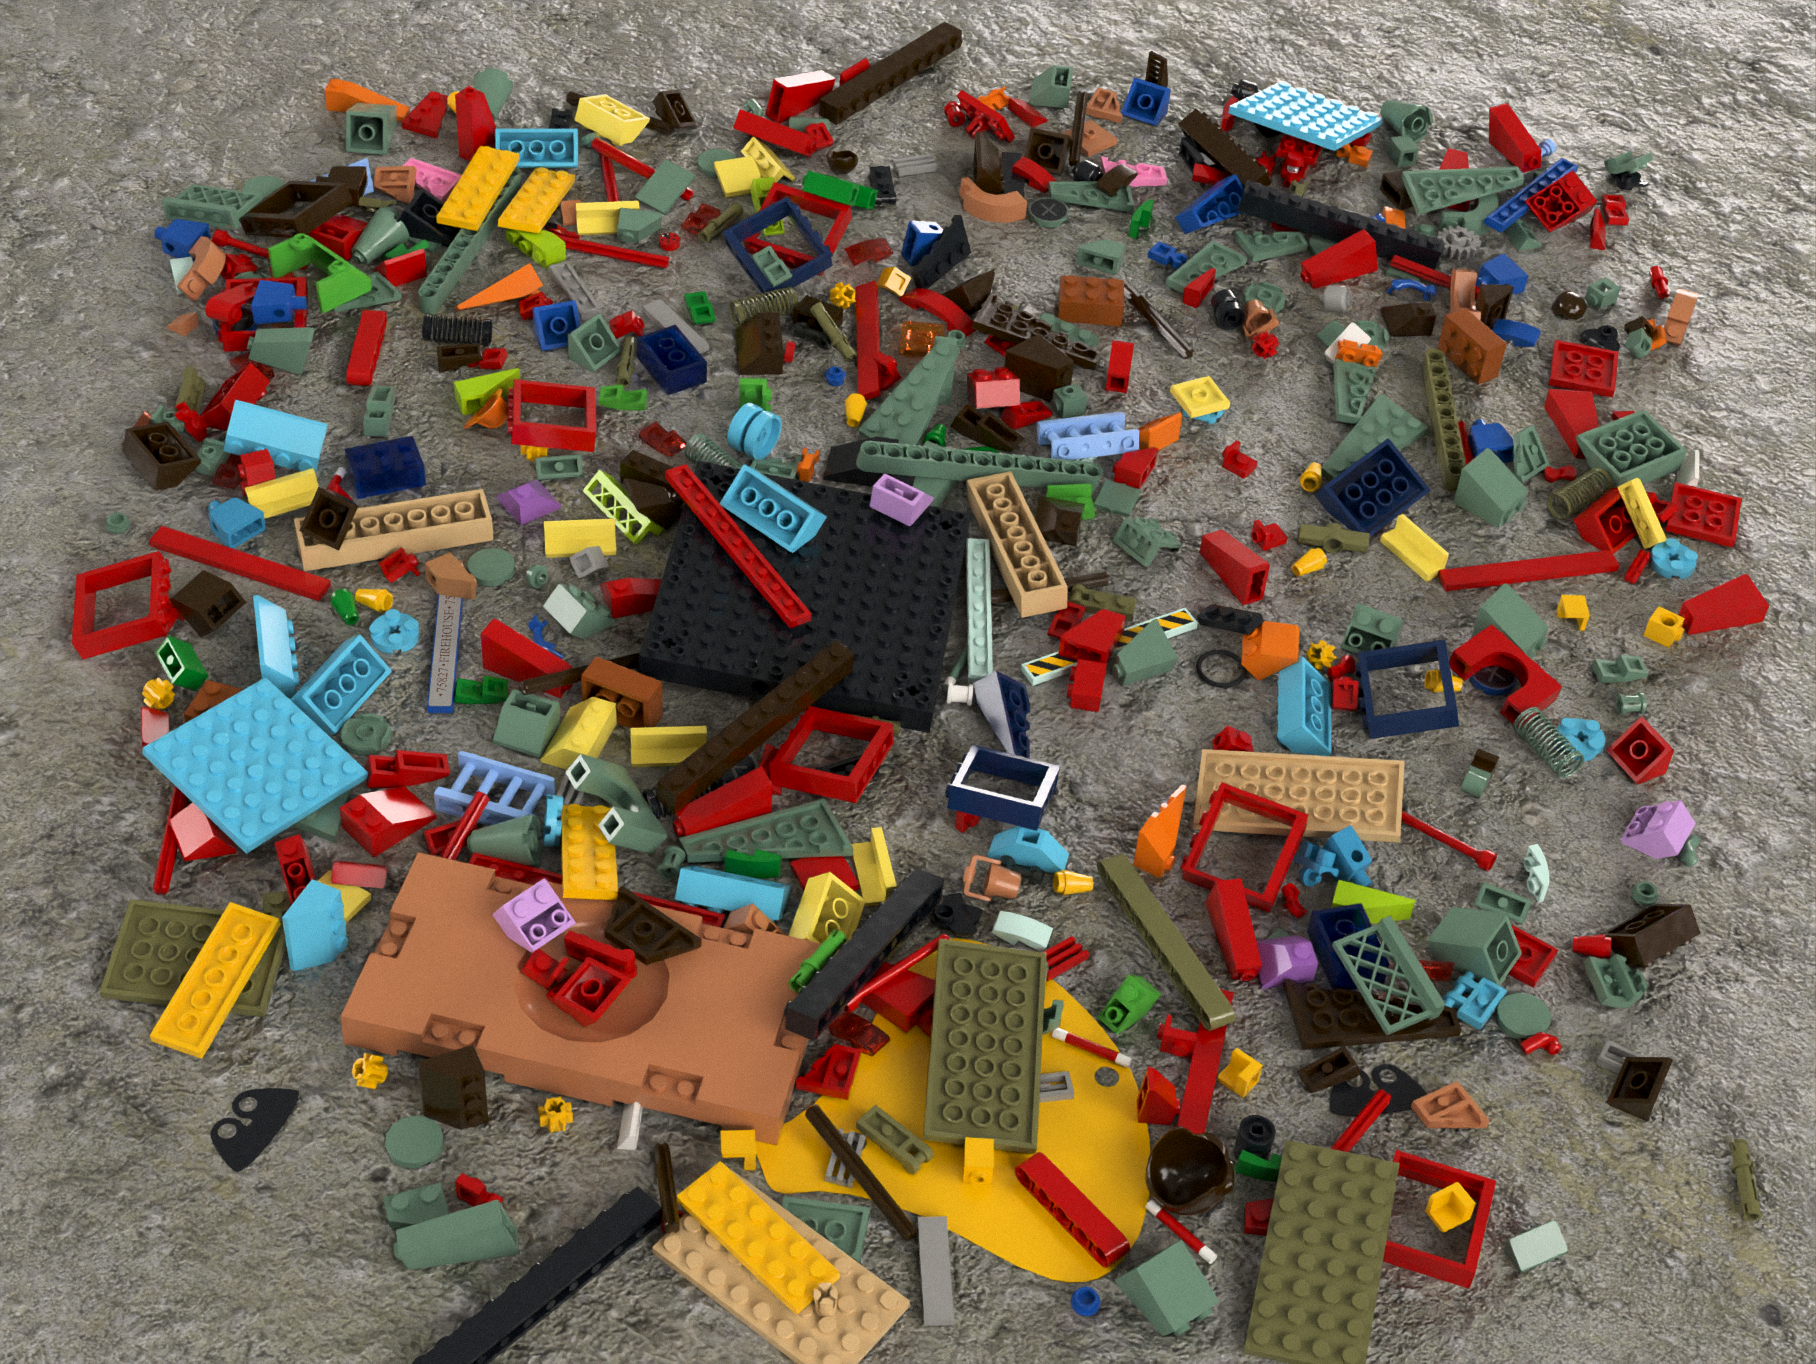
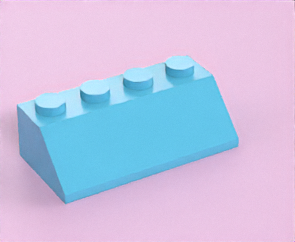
M496 129V149L519 153L517 168H578V129Z
M235 400L223 451L236 455H245L246 453L249 454L250 452L254 453L255 451L259 452V450L268 449L274 465L297 471L313 468L316 474L328 424Z
M745 464L720 502L721 506L792 553L815 537L827 517L756 469Z
M259 595L253 596L262 679L266 677L287 698L293 697L296 694L295 687L300 686L298 671L293 672V669H297L298 665L296 654H291L292 651H296L294 636L289 637V634H294L292 619L287 620L285 609Z
M359 634L344 641L290 700L324 732L334 735L392 670Z
M1302 656L1298 658V662L1279 671L1277 738L1282 745H1285L1293 753L1329 756L1332 754L1331 683Z
M688 865L680 869L675 900L682 901L681 904L697 907V904L708 906L707 910L717 913H723V909L734 911L753 903L774 923L775 920H780L783 917L792 885Z

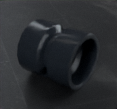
M1221 290L1212 297L1211 307L1220 327L1230 330L1243 323L1245 314L1234 291Z
M1260 1115L1245 1117L1240 1123L1234 1146L1235 1158L1238 1160L1242 1150H1245L1268 1161L1276 1134L1274 1124L1266 1117Z

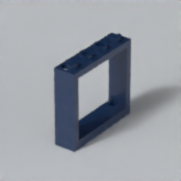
M788 196L722 232L725 245L760 293L763 294L786 288L787 286L794 288L833 266L831 259L833 254L829 246H824L818 231L812 230L809 219L800 214L799 206L795 205V203L793 204ZM788 216L818 257L791 271L792 278L773 287L740 242Z
M1445 640L1358 652L1359 662L1355 663L1356 676L1361 677V680H1357L1359 681V694H1364V697H1360L1359 700L1361 712H1366V715H1362L1363 728H1369L1370 739L1459 726ZM1439 662L1446 706L1374 716L1368 671Z
M972 745L969 752L964 753L962 763L959 762L956 773H953L951 783L947 785L945 792L946 797L949 798L947 808L1038 830L1055 792L1060 766ZM972 770L1040 786L1034 801L1031 802L966 786L965 783Z

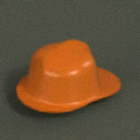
M501 388L467 421L464 429L471 427L475 423L487 428H497L508 418V404L501 397Z

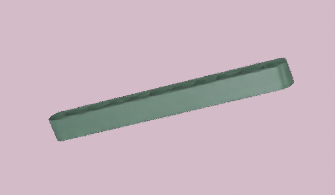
M517 167L513 170L478 231L461 228L419 288V309L423 314H435L439 311L498 225V218L521 188V172Z
M877 441L863 442L856 460L857 467L866 472L967 481L969 479L1011 471L1018 486L1047 489L1048 485L1092 484V492L1096 490L1103 473L1100 465L1086 461Z

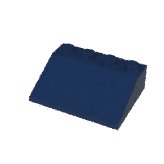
M1387 438L1323 486L1314 496L1331 516L1348 529L1370 533L1371 537L1431 490L1390 439Z

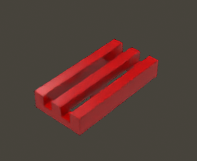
M1073 936L1042 952L1047 953L1046 962H1048L1049 968L1057 965L1048 970L1047 981L1052 980L1089 958V952L1087 950L1083 951V946L1080 943L1076 944V939ZM1075 953L1077 954V955L1073 956L1072 958H1070V959L1064 961V959H1066L1067 957H1069V956H1071V955H1073V954H1075Z

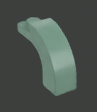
M1490 194L1476 198L1473 209L1469 212H1442L1438 227L1439 231H1442V228L1448 229L1449 226L1453 228L1460 226V228L1467 227L1469 232L1475 231L1474 235L1480 236L1486 233L1491 227L1485 225L1484 222L1486 217L1498 207L1497 195Z

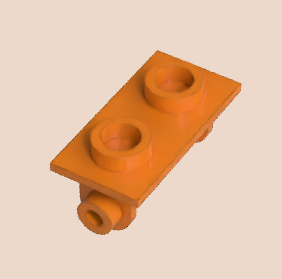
M1004 86L998 90L993 89L987 96H980L977 100L998 111L1008 106L1009 97L1003 93L1006 89Z
M1343 339V341H1338L1337 349L1339 351L1335 359L1360 363L1368 367H1377L1383 353L1376 345L1372 346L1362 343L1360 348H1358V342Z

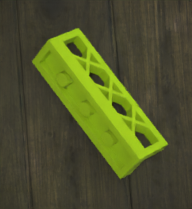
M600 469L582 490L609 519H615V525L636 545L639 544L648 531L659 535L664 529L659 524L639 513L629 493L614 477ZM600 482L602 484L601 494L594 495L592 491ZM614 497V507L607 508V498ZM621 510H627V520H619ZM635 523H640L642 527L634 536L632 534V526Z

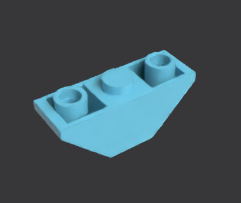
M1016 826L994 835L988 852V857L1000 860L1002 856L1008 855L1015 860V864L1030 868L1037 866L1045 872L1053 874L1065 870L1069 858V853L1047 830L1039 828L1038 830H1033L1021 826Z

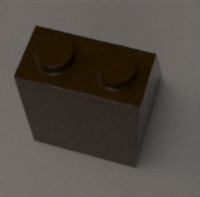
M1038 334L1007 349L1004 367H1007L1008 370L1012 371L1020 379V392L1051 402L1054 389L1071 385L1074 360Z

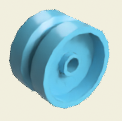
M751 402L744 404L735 414L729 426L727 434L729 447L742 453L745 452L747 456L755 460L765 459L774 449L782 429L781 418L772 412L764 411L763 408Z

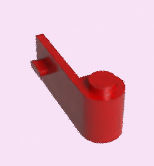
M243 283L212 296L206 304V316L229 325H234L240 321L242 317L241 305L253 301L257 288L253 287L254 283Z

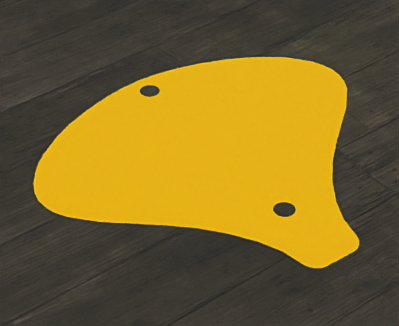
M949 938L953 941L989 945L970 939ZM937 951L907 970L935 980ZM1046 980L1044 1009L1050 1008L1053 1000L1064 1001L1061 1023L1058 1028L1120 1053L1104 1029L1083 1006L1054 980ZM877 1013L859 1047L861 1049V1058L849 1099L844 1100L822 1095L814 1104H817L837 1129H844L843 1133L848 1134L851 1131L862 1135L864 1134L856 1128V1122L872 1107L877 1105L933 1150L934 1157L927 1163L923 1162L920 1170L912 1175L904 1169L899 1161L866 1136L867 1144L862 1150L860 1158L900 1208L921 1217L947 1216L948 1230L1015 1266L1051 1280L1067 1283L1091 1281L1104 1276L1118 1266L1125 1256L1108 1268L1102 1267L1022 1186L1016 1177L1015 1167L1034 1154L994 1149V1168L991 1184L976 1185L963 1182L964 1145L923 1140L930 1037L917 1025L905 1033ZM1053 1031L1043 1034L1041 1074L1069 1071L1074 1090V1099L1039 1103L1037 1150L1035 1154L1037 1152L1043 1153L1124 1234L1131 1249L1139 1237L1146 1214L1145 1207L1149 1200L1150 1193L1147 1189L1145 1175L1148 1158L1151 1153L1147 1123H1138L1137 1097L1139 1090L1130 1068L1053 1038ZM1102 1067L1112 1068L1118 1073L1119 1081L1111 1087L1102 1086L1095 1080V1072ZM1063 1081V1082H1054V1083H1049V1084H1050V1085L1063 1084V1083H1065V1081ZM806 1110L791 1121L784 1123L777 1145L756 1141V1155L766 1182L774 1191L784 1194L820 1191L849 1194L871 1199L856 1179H854L852 1188L824 1181L832 1149L806 1118ZM912 1149L908 1152L912 1156L916 1154ZM838 1157L836 1158L832 1176L835 1177L838 1175L841 1160ZM845 1168L843 1179L848 1180L850 1172Z

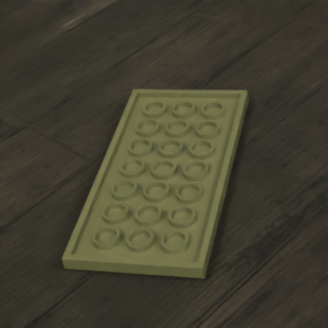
M939 939L923 1140L964 1145L965 1137L994 1139V1149L1035 1154L1038 1135L1047 953Z
M1285 1140L1244 1346V1354L1289 1364H1366L1400 1163Z

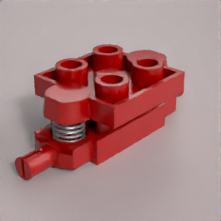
M1284 134L1276 152V156L1285 158L1280 175L1281 178L1285 179L1282 183L1283 187L1287 185V188H1289L1293 180L1300 182L1301 178L1304 179L1309 166L1315 165L1323 149L1322 146Z

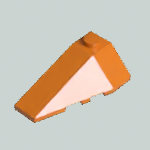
M330 79L325 88L326 107L330 111L346 113L355 103L397 106V121H403L410 112V107L350 81Z
M529 263L453 309L455 312L522 299L525 296L529 297L539 293L538 289L543 284Z
M1183 784L1170 796L1167 804L1163 803L1160 806L1159 813L1154 812L1149 817L1138 835L1133 866L1160 879L1166 870L1171 871L1176 861V857L1173 855L1187 788Z

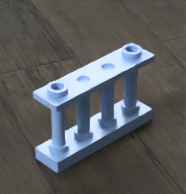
M1123 412L1038 421L1037 443L1040 446L1051 444V458L1073 460L1123 454L1139 450V430H1125V414Z
M459 751V771H461L451 789L438 786L434 792L436 811L462 818L474 797L461 793L471 775L485 778L477 792L480 791L486 795L494 782L508 785L498 803L488 802L477 822L490 826L524 815H534L532 813L542 795H556L555 778L484 758L473 753ZM518 789L532 792L522 810L508 807Z

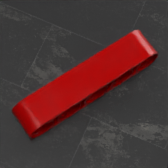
M363 310L347 367V385L371 386L386 330V311Z
M1037 1152L1015 1167L1016 1177L1022 1186L1102 1267L1108 1268L1130 1252V1244L1124 1234L1043 1153Z

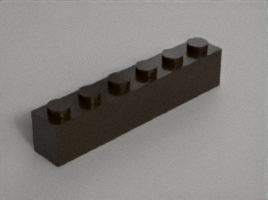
M1194 109L1178 123L1185 137L1189 136L1194 145L1228 176L1236 174L1244 188L1247 180L1258 182L1267 187L1272 184L1268 177L1270 173L1263 165L1260 167L1257 160L1251 154L1248 156L1240 144L1236 145L1228 133L1224 134L1222 128L1216 122L1213 124L1205 112L1201 113Z

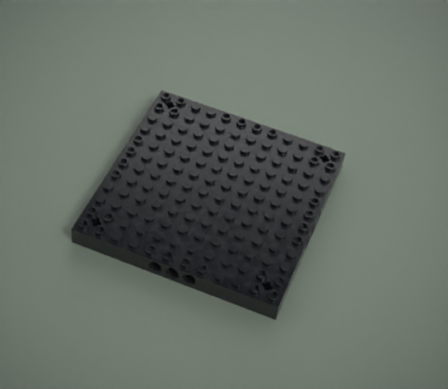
M697 461L694 474L720 504L741 469ZM762 473L827 516L815 537L792 553L722 506L812 613L811 621L790 629L686 503L684 504L639 654L638 673L655 678L656 680L760 700L837 639L855 654L852 672L810 706L873 718V716H879V719L900 721L901 728L930 733L971 514L928 506L915 522L908 526L871 508V494ZM714 593L726 594L730 598L727 603H724L721 599H713ZM710 610L716 612L723 611L722 616H711Z

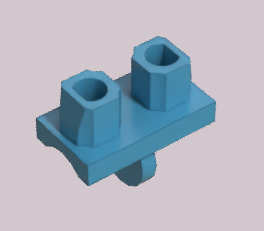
M1303 841L1300 852L1295 853L1292 860L1305 866L1299 871L1302 884L1308 887L1316 885L1321 881V874L1324 872L1337 877L1339 869L1333 867L1336 853L1322 848L1319 849V845Z

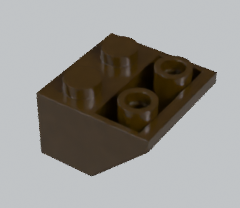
M205 570L196 575L169 599L200 637L216 631L247 603L230 582Z

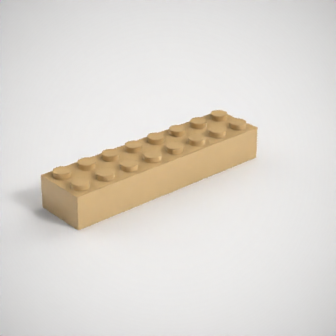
M1009 471L967 480V502L984 538L990 539V551L1021 618L1067 609L1068 587L1012 472Z
M483 489L358 508L340 550H336L300 532L299 530L305 517L294 519L296 539L304 571L384 559L401 547L408 554L411 552L414 554L493 541L492 518Z

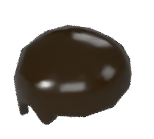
M850 150L832 151L830 157L829 154L826 155L831 171L837 174H847L854 170L858 164V156Z
M1566 291L1557 296L1551 307L1553 314H1562L1564 320L1580 319L1587 309L1585 300L1579 294L1572 291Z

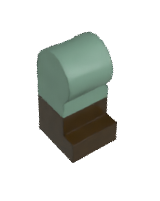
M1642 316L1626 323L1624 326V330L1629 335L1626 347L1638 359L1645 357L1650 352L1653 339V327Z
M1478 749L1464 779L1461 791L1481 798L1495 772L1499 756Z

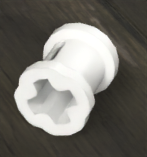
M949 682L947 704L961 702L971 706L973 684L959 686Z

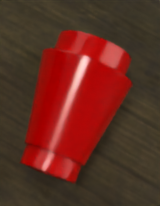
M1605 934L1573 937L1572 952L1601 959L1610 958L1611 937H1605Z

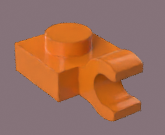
M1349 143L1341 147L1344 150L1338 149L1336 156L1348 158V162L1366 168L1373 153V150L1363 146L1354 145L1351 148Z
M1653 318L1648 320L1653 327L1650 351L1660 348L1663 344L1667 343L1664 328L1661 325L1656 326Z
M804 447L802 450L803 462L799 461L797 475H800L801 481L810 482L814 473V466L819 461V450H816L814 454H808L807 448Z

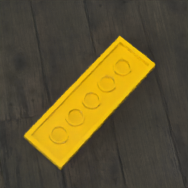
M480 146L439 211L437 223L478 231L518 164L519 153Z
M544 167L535 168L498 218V227L539 234L574 184L575 175L568 174L566 171H550Z
M578 804L563 805L560 819L562 821L563 898L617 900L618 881L615 845L607 841L598 826L612 808L602 805L594 807L580 806Z
M230 902L151 1032V1041L202 1059L280 927V919Z
M721 1161L677 1195V1202L795 1315L814 1300V1289L819 1290L818 1285L820 1283L827 1282L833 1284L840 1278V1272Z

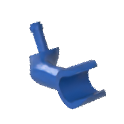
M1395 279L1391 282L1392 287L1386 291L1390 294L1394 289L1400 291L1404 288H1412L1423 293L1424 300L1430 301V293L1436 296L1437 289L1434 285L1425 286L1412 279Z
M536 614L528 623L529 629L534 634V642L562 659L564 655L554 650L555 645L544 641L542 629L547 625V620H544L542 623L539 622L537 619L538 615Z

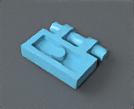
M1466 971L1463 976L1457 978L1454 982L1455 987L1452 991H1448L1445 994L1443 1001L1446 1004L1445 1007L1459 1009L1457 1018L1481 1030L1498 1007L1500 1001L1505 997L1507 990L1484 977L1477 983L1473 981L1475 978L1474 974ZM1463 993H1470L1468 998L1462 996Z

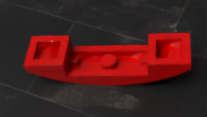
M914 288L900 297L899 301L916 310L922 307L945 321L948 331H962L965 337L976 331L972 329V319L958 305L935 291Z

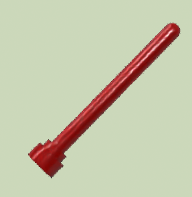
M217 229L213 234L212 242L218 247L223 248L229 245L270 259L268 249L231 238L227 231ZM308 265L301 267L299 269L306 270Z
M1402 811L1401 822L1474 859L1478 867L1486 872H1489L1497 858L1496 853L1488 849H1481L1479 851Z
M946 934L940 935L868 981L843 1010L846 1013H850L858 1008V1004L861 1003L863 997L937 951L939 939L950 940L949 936Z

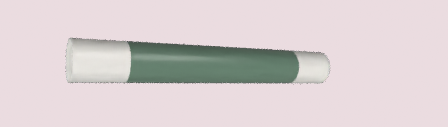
M967 643L942 686L943 690L947 692L949 682H953V685H955L967 663Z

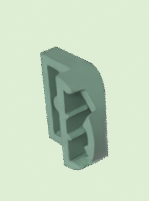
M1630 150L1615 158L1611 157L1604 160V164L1609 173L1619 174L1627 171L1628 174L1647 167V163L1652 161L1653 157L1650 152L1633 158Z
M1615 954L1610 960L1589 956L1583 964L1600 1003L1625 1009L1634 1005L1643 996L1647 989V983L1638 968L1632 970L1625 964L1626 958L1621 955Z

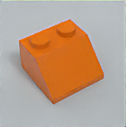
M1264 621L1248 635L1243 634L1241 665L1260 681L1298 662L1299 627L1293 624Z

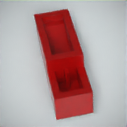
M397 750L394 757L369 755L364 768L368 772L366 779L367 788H395L419 785L448 777L450 774L447 754Z

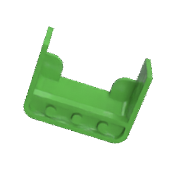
M297 234L286 241L268 248L273 278H280L310 263L329 275L316 282L320 312L322 313L353 300L372 289V281L367 274L306 234Z

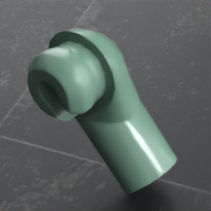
M749 99L744 103V108H747V112L752 111V114L762 117L763 109L755 99Z
M1690 835L1678 854L1680 860L1684 861V864L1688 867L1698 862L1694 849L1700 845V840L1696 835Z

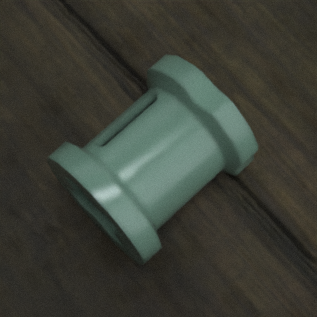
M1638 692L1636 695L1628 696L1617 694L1615 706L1618 715H1625L1628 712L1644 714L1647 708L1644 693Z
M667 846L663 850V861L657 867V874L664 880L673 881L679 878V868L681 863L685 861L686 854L679 847Z

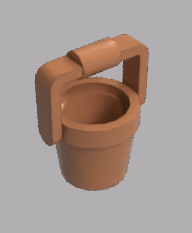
M1251 300L1245 304L1243 311L1246 325L1242 327L1250 341H1254L1253 337L1259 333L1269 332L1279 325L1273 309L1270 308L1268 310L1260 300Z
M975 854L971 857L969 866L966 865L962 880L965 882L963 892L967 896L991 901L992 896L1015 899L1020 886L1021 874L999 866L1001 860ZM977 859L991 862L984 882L983 895L969 892L970 884L973 883Z

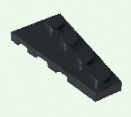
M961 215L953 216L951 219L952 224L944 228L941 239L933 243L929 255L925 254L913 270L912 276L916 288L928 289L971 253Z

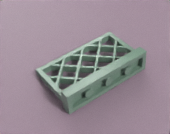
M192 184L177 197H165L161 202L166 220L174 221L181 219L207 223L212 227L236 230L240 227L239 219L263 199L262 195L258 193Z
M1391 916L1381 919L1377 925L1333 942L1332 947L1386 1036L1427 1018L1432 1020L1440 1016L1446 1004ZM1376 934L1381 942L1380 948L1366 944V937ZM1349 944L1358 947L1357 957L1346 954L1343 946ZM1363 950L1377 954L1375 964L1360 959ZM1381 956L1393 961L1395 965L1393 970L1379 966ZM1358 965L1373 970L1371 979L1359 975L1357 972ZM1376 972L1391 977L1389 986L1374 981ZM1395 978L1406 982L1408 986L1407 993L1392 988ZM1372 988L1387 993L1384 1002L1373 998L1371 995ZM1390 994L1405 999L1403 1009L1388 1004ZM1411 1001L1419 1004L1423 1012L1415 1014L1407 1011L1408 1002ZM1386 1010L1401 1015L1399 1022L1390 1025L1385 1018Z

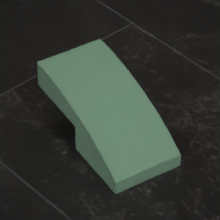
M771 246L752 255L753 261L773 287L792 278V274L782 259L778 258Z
M1620 654L1616 661L1595 659L1591 665L1599 683L1634 681L1645 678L1649 674L1642 658L1639 656Z

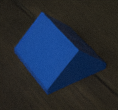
M1134 77L1121 111L1122 115L1157 127L1168 113L1171 89Z
M576 300L532 308L534 334L541 351L568 347V334L581 326Z

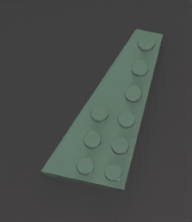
M1519 167L1403 171L1401 177L1417 215L1522 186L1524 181Z

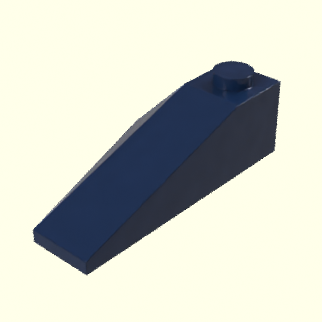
M994 671L973 683L975 700L1007 753L1030 758V741L1026 736V731L1030 729V722L1026 720V714L1030 713V703L1026 685L998 671Z

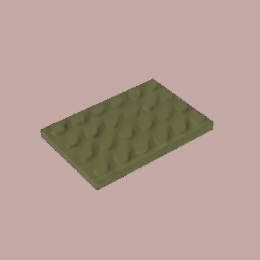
M130 899L99 991L101 998L168 1006L225 910ZM276 917L280 919L281 925L229 1013L257 1017L266 1016L286 947L282 917Z

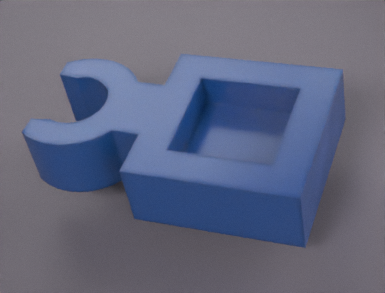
M1160 241L1148 251V258L1163 265L1170 263L1176 269L1181 267V263L1185 264L1187 261L1185 254L1176 253V248Z

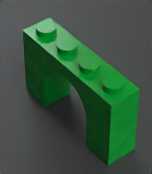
M809 170L802 180V191L870 210L874 208L879 191L841 178Z

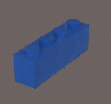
M1236 174L1214 184L1175 217L1185 235L1205 226L1242 214L1237 210L1244 187Z

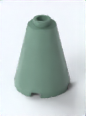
M486 68L485 71L480 72L479 70L476 73L473 85L474 89L485 94L493 120L495 121L513 91V81L507 78L508 74L499 69Z
M1387 100L1380 110L1381 116L1399 136L1409 135L1415 143L1421 141L1428 134V126H1432V112L1421 104Z
M379 208L374 212L351 249V256L356 263L367 265L400 244L406 243L409 238L408 230L401 220L397 222L393 218L395 216L393 212L386 208Z
M528 814L473 830L471 836L467 838L468 850L472 851V854L478 853L531 867L538 866L543 853V846H538V838H543L541 823L536 815Z

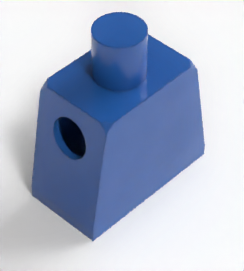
M176 219L167 228L158 226L155 230V238L161 240L164 253L175 258L192 257L188 252L201 236L208 237L211 240L209 224Z
M909 221L901 252L902 257L910 266L918 265L925 254L929 255L933 243L941 239L943 229L936 222Z
M1501 254L1482 264L1479 276L1476 278V286L1480 287L1481 284L1511 285L1514 287L1512 294L1522 293L1525 290L1528 274L1506 254Z
M260 280L251 304L254 323L288 322L292 320L294 310H306L307 298L306 296H296L292 284Z
M1483 419L1474 421L1468 434L1473 459L1486 448H1489L1503 463L1513 462V438L1499 423L1486 424Z

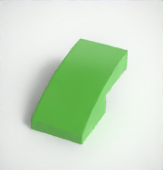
M623 384L603 386L600 390L598 402L599 405L613 409L629 411L646 410L648 393L646 389L625 391Z

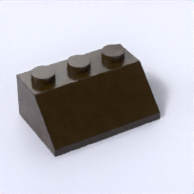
M976 132L973 159L974 183L986 193L1004 194L1003 159L999 157V150L981 132Z
M757 313L736 330L739 375L783 374V344L780 313Z
M168 421L125 430L123 452L155 491L177 487L201 464V459Z
M632 450L620 462V483L624 484L623 480L628 478L665 487L674 492L675 489L665 479V471L675 467L647 454Z
M1654 904L1602 934H1605V937H1611V950L1615 954L1625 957L1627 965H1638L1639 968H1645L1653 965L1655 959L1672 954L1674 948L1691 943V939L1701 933L1690 904Z
M474 1045L418 1062L425 1117L460 1130L477 1127L489 1121L485 1072Z

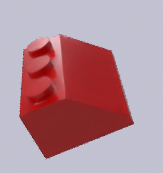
M249 363L223 382L199 416L205 418L208 427L227 431L235 400L257 405L256 401L265 396L267 393L266 387L271 381L252 363Z
M1617 487L1608 490L1573 519L1583 540L1601 551L1611 550L1613 554L1638 534Z

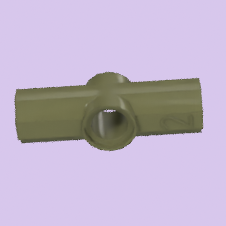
M1330 523L1325 527L1300 524L1297 543L1321 546L1326 552L1331 554L1339 553L1342 550L1367 553L1370 533L1344 530L1337 523Z

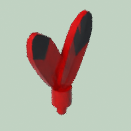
M547 222L544 226L546 230L555 235L575 239L581 238L576 232L567 231L565 228L552 222Z

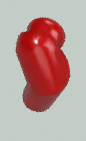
M1544 1032L1536 1033L1519 1043L1526 1055L1538 1048L1547 1050L1550 1055H1556L1562 1048L1558 1038Z

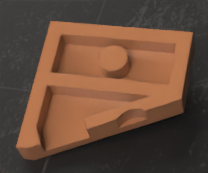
M1098 87L1087 104L1086 114L1094 118L1121 123L1122 113L1119 111L1120 105L1117 101L1116 92Z

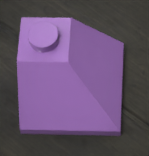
M537 479L497 495V500L520 525L561 508V504Z
M1300 935L1256 941L1262 963V968L1257 976L1262 989L1283 986L1284 979L1294 980V984L1313 982L1318 961L1309 940Z

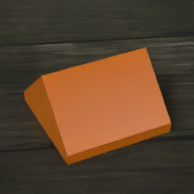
M1181 412L1154 419L1138 428L1139 450L1155 447L1159 451L1177 441L1182 421Z

